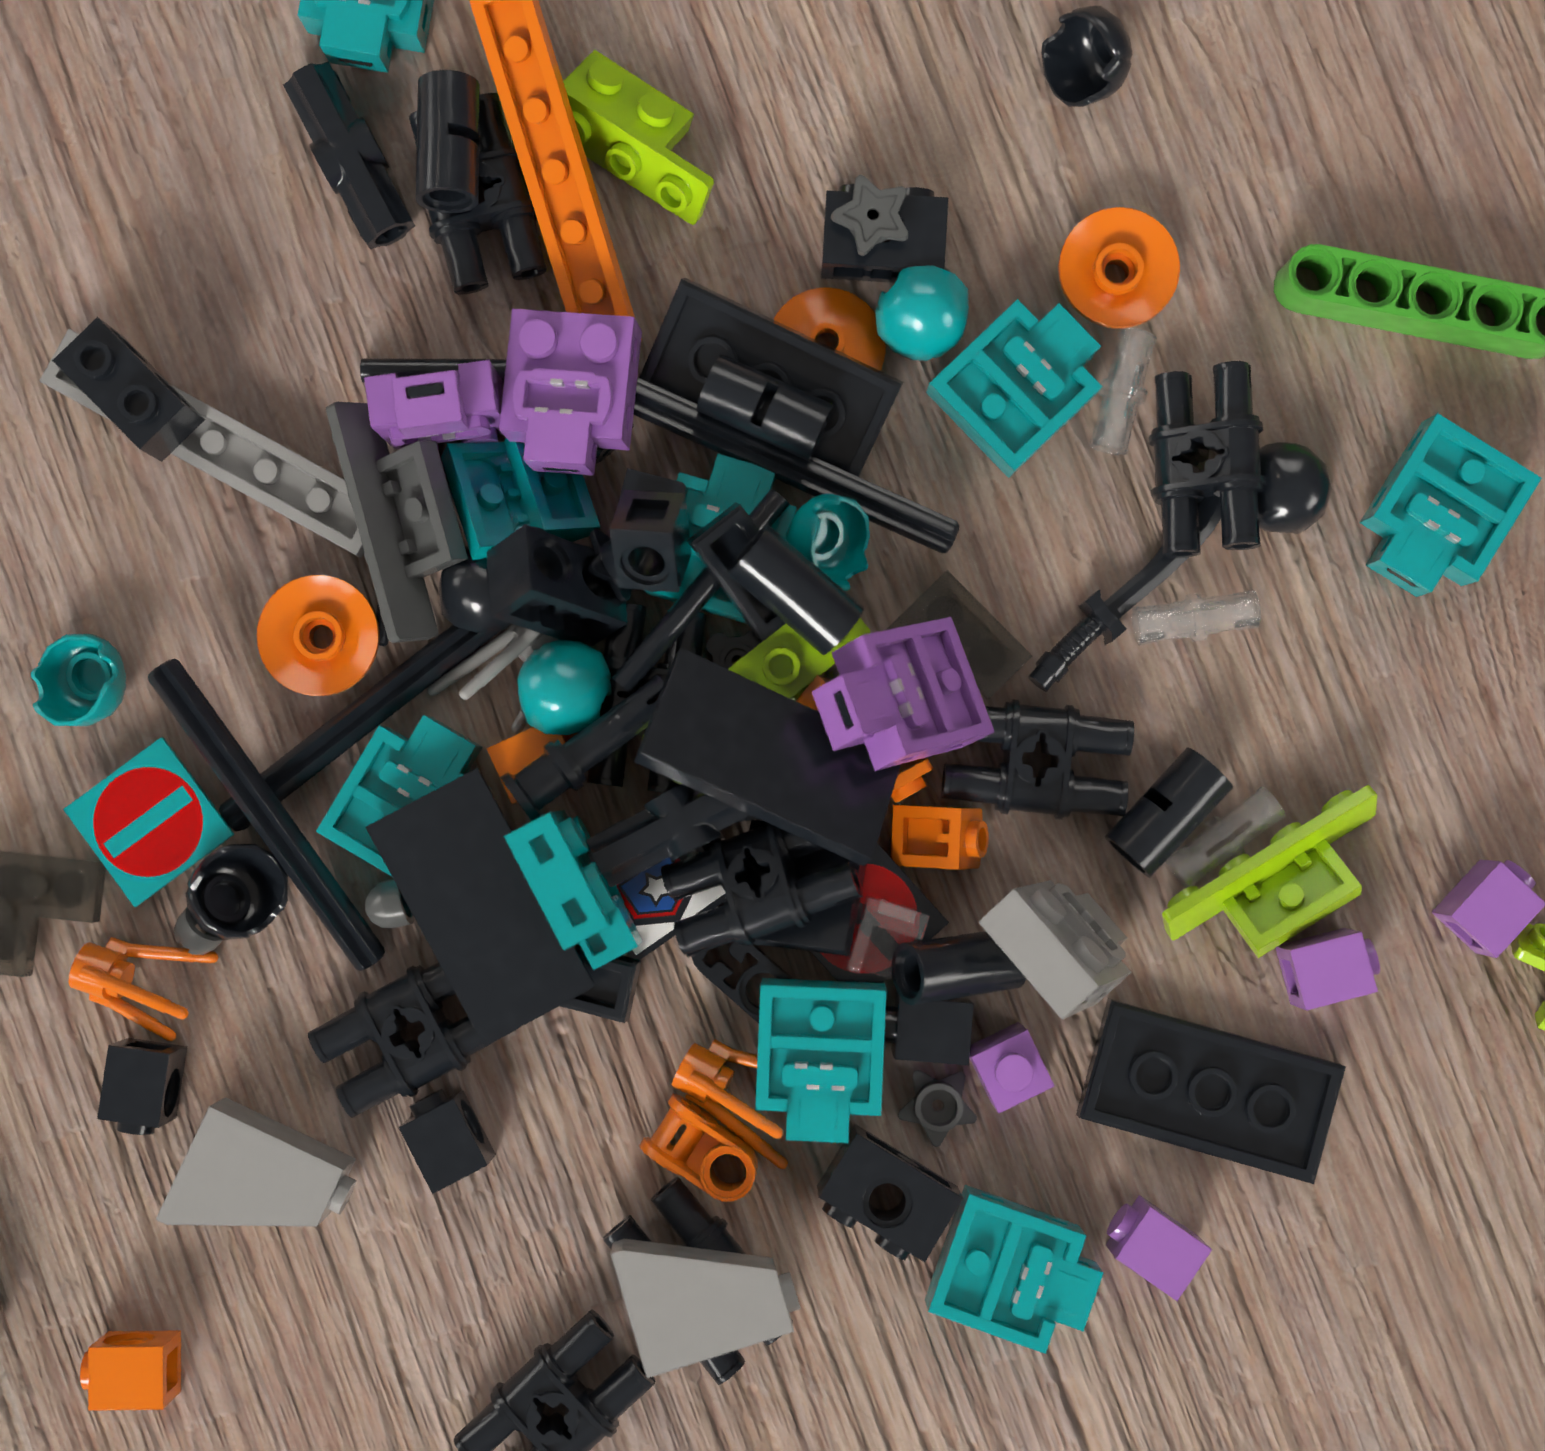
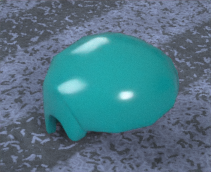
M934 265L913 266L902 269L888 292L882 291L880 293L879 306H877L875 311L876 331L890 350L898 355L916 361L937 359L954 348L964 335L969 316L968 288L955 273Z
M822 494L808 500L797 510L786 532V540L845 591L850 590L851 586L848 580L855 574L868 569L869 564L865 550L870 539L869 518L856 500L834 494Z
M64 635L46 647L38 667L34 668L31 672V678L36 682L39 692V699L33 703V708L36 713L54 726H91L113 715L124 699L126 673L120 653L109 641L97 635Z
M556 640L545 643L541 648L535 649L520 668L517 682L519 702L528 725L545 734L570 735L581 731L600 717L601 704L605 696L612 694L611 673L601 652L582 641Z

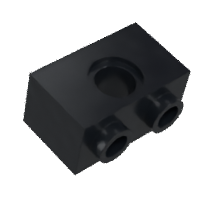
M854 1124L849 1132L848 1143H842L817 1185L818 1197L825 1201L822 1210L826 1214L849 1228H854L857 1221L878 1234L874 1241L885 1251L901 1260H906L909 1254H912L925 1262L963 1200L958 1186L857 1124ZM885 1183L894 1184L903 1191L902 1199L895 1208L883 1211L876 1209L870 1204L869 1197L874 1188Z

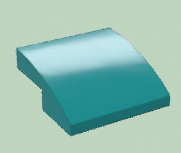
M507 438L504 442L448 443L441 456L472 560L487 558L486 552L524 524L541 528L547 533L572 542L588 537L594 528L600 529V524L583 475L533 471L523 461L525 443L510 442Z

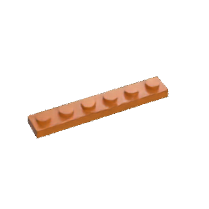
M469 0L566 312L635 317L539 0Z

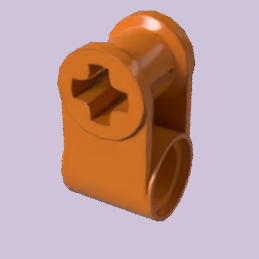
M672 1094L668 1100L669 1111L652 1137H644L639 1148L660 1166L684 1177L712 1198L722 1202H733L743 1198L751 1190L758 1171V1158L754 1149L737 1135L717 1123L702 1108L678 1094ZM682 1124L686 1125V1129L675 1145L671 1144V1140ZM732 1154L744 1163L746 1176L736 1183L721 1181L714 1172L713 1161L721 1155Z

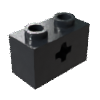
M854 184L841 185L838 191L827 190L821 279L895 283L900 271L907 267L934 265L945 269L949 197H934V191L927 188H905L907 196L898 214L908 231V239L906 241L890 240V242L876 244L865 256H861L857 252L855 237L850 230L831 219V214L834 210L852 201ZM872 209L868 211L867 216L869 219L875 220L879 217V213Z

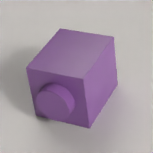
M1479 860L1431 913L1473 952L1497 958L1543 909L1545 902L1531 890L1536 885L1535 880L1510 860H1506L1504 863L1501 861Z
M1342 928L1284 943L1276 947L1291 1005L1304 1010H1310L1378 992L1374 975L1380 973L1378 955L1373 943L1368 938L1364 939L1361 931Z
M1020 1022L970 1045L972 1065L990 1102L998 1113L1055 1087L1028 1030Z
M1140 1195L1132 1206L1124 1204L1116 1212L1107 1229V1235L1110 1236V1239L1105 1245L1115 1259L1176 1301H1178L1212 1251L1197 1234Z

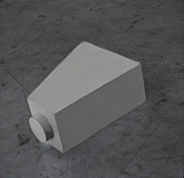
M225 1097L209 1106L155 1220L166 1225L317 1227L330 1215L331 1211L341 1214L357 1182V1180L348 1177L356 1158Z
M622 1239L612 1243V1261L647 1378L794 1332L789 1313L801 1308L790 1272L778 1275L774 1260L771 1257L631 1239Z

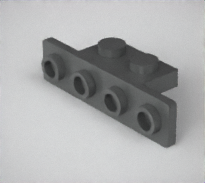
M335 402L326 407V413L388 640L392 643L433 638L438 635V628L424 577L468 559L436 441L419 440L390 454L387 442L370 426L368 403Z

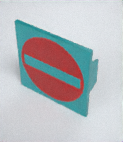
M164 737L156 740L63 809L134 907L139 906L235 835Z

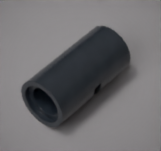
M435 70L423 74L418 79L416 202L423 208L431 211L462 213L470 211L478 205L480 84L477 79L469 74L455 70Z
M720 354L706 379L696 410L806 461H810L828 424L834 404Z
M769 524L764 526L749 541L727 570V574L769 610L773 611L783 622L822 655L827 654L840 643L864 611V607Z
M1187 747L1105 835V839L1130 864L1151 878L1233 789V786L1224 774L1210 761L1195 750Z
M986 931L901 943L896 947L892 957L894 986L900 998L908 1005L1017 989L1022 987L1027 980Z

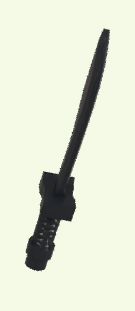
M1218 496L1204 497L1203 501L1198 502L1200 547L1221 520L1220 497ZM1162 544L1153 559L1107 600L1103 601L1101 599L1100 589L1089 596L1078 606L1086 616L1050 652H1044L1035 663L1036 668L1028 676L1030 681L1039 689L1047 692L1055 682H1060L1069 671L1068 666L1071 665L1072 661L1094 642L1101 634L1104 636V646L1113 642L1127 630L1119 619L1166 580L1189 557H1166L1163 555Z

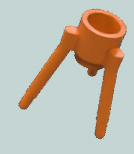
M111 937L105 947L91 942L84 944L71 966L69 986L88 993L90 1001L111 1008L144 1029L171 1042L176 1039V1032L121 997L125 996L179 1019L188 1017V1009L131 984L135 973V965L127 962V958L215 963L218 961L219 956L213 951L204 955H192L188 953L189 949L132 944Z
M714 1039L709 1049L694 1043L681 1062L673 1079L672 1086L684 1092L686 1099L708 1111L777 1168L786 1169L788 1166L787 1159L727 1110L729 1109L773 1138L778 1139L783 1135V1129L726 1091L735 1073L734 1070L725 1066L727 1061L757 1069L758 1055L733 1049Z

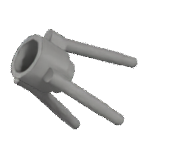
M512 624L506 631L427 688V693L430 696L438 695L504 649L459 691L461 699L467 700L490 682L517 656L525 662L535 649L541 648L545 643L560 639ZM520 708L521 710L511 727L512 731L516 734L521 733L527 724L522 708Z

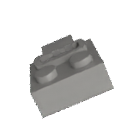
M1049 880L1014 888L979 921V924L1062 1020L1099 1003L1132 973L1122 962L1126 953L1120 945L1128 939L1126 935L1089 893L1076 896L1064 884H1054Z

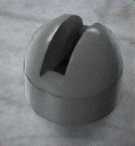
M394 879L378 883L369 892L365 900V912L371 922L381 928H398L413 924L414 916Z
M187 907L177 918L173 929L175 941L177 944L181 942L184 947L189 949L188 953L204 955L217 948L223 941L208 932L204 934L195 927L197 922Z

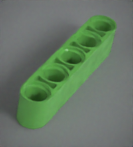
M1310 244L1300 248L1277 272L1274 279V293L1278 302L1285 309L1295 313L1525 359L1545 357V336L1538 330L1536 325L1537 314L1545 317V289L1322 244ZM1296 268L1312 270L1319 280V290L1304 288L1296 277ZM1357 279L1369 281L1375 287L1378 296L1377 302H1368L1358 294L1356 289ZM1417 291L1426 292L1434 299L1436 304L1435 314H1428L1418 306L1416 301ZM1477 303H1483L1492 310L1495 316L1494 326H1488L1478 318L1476 313Z

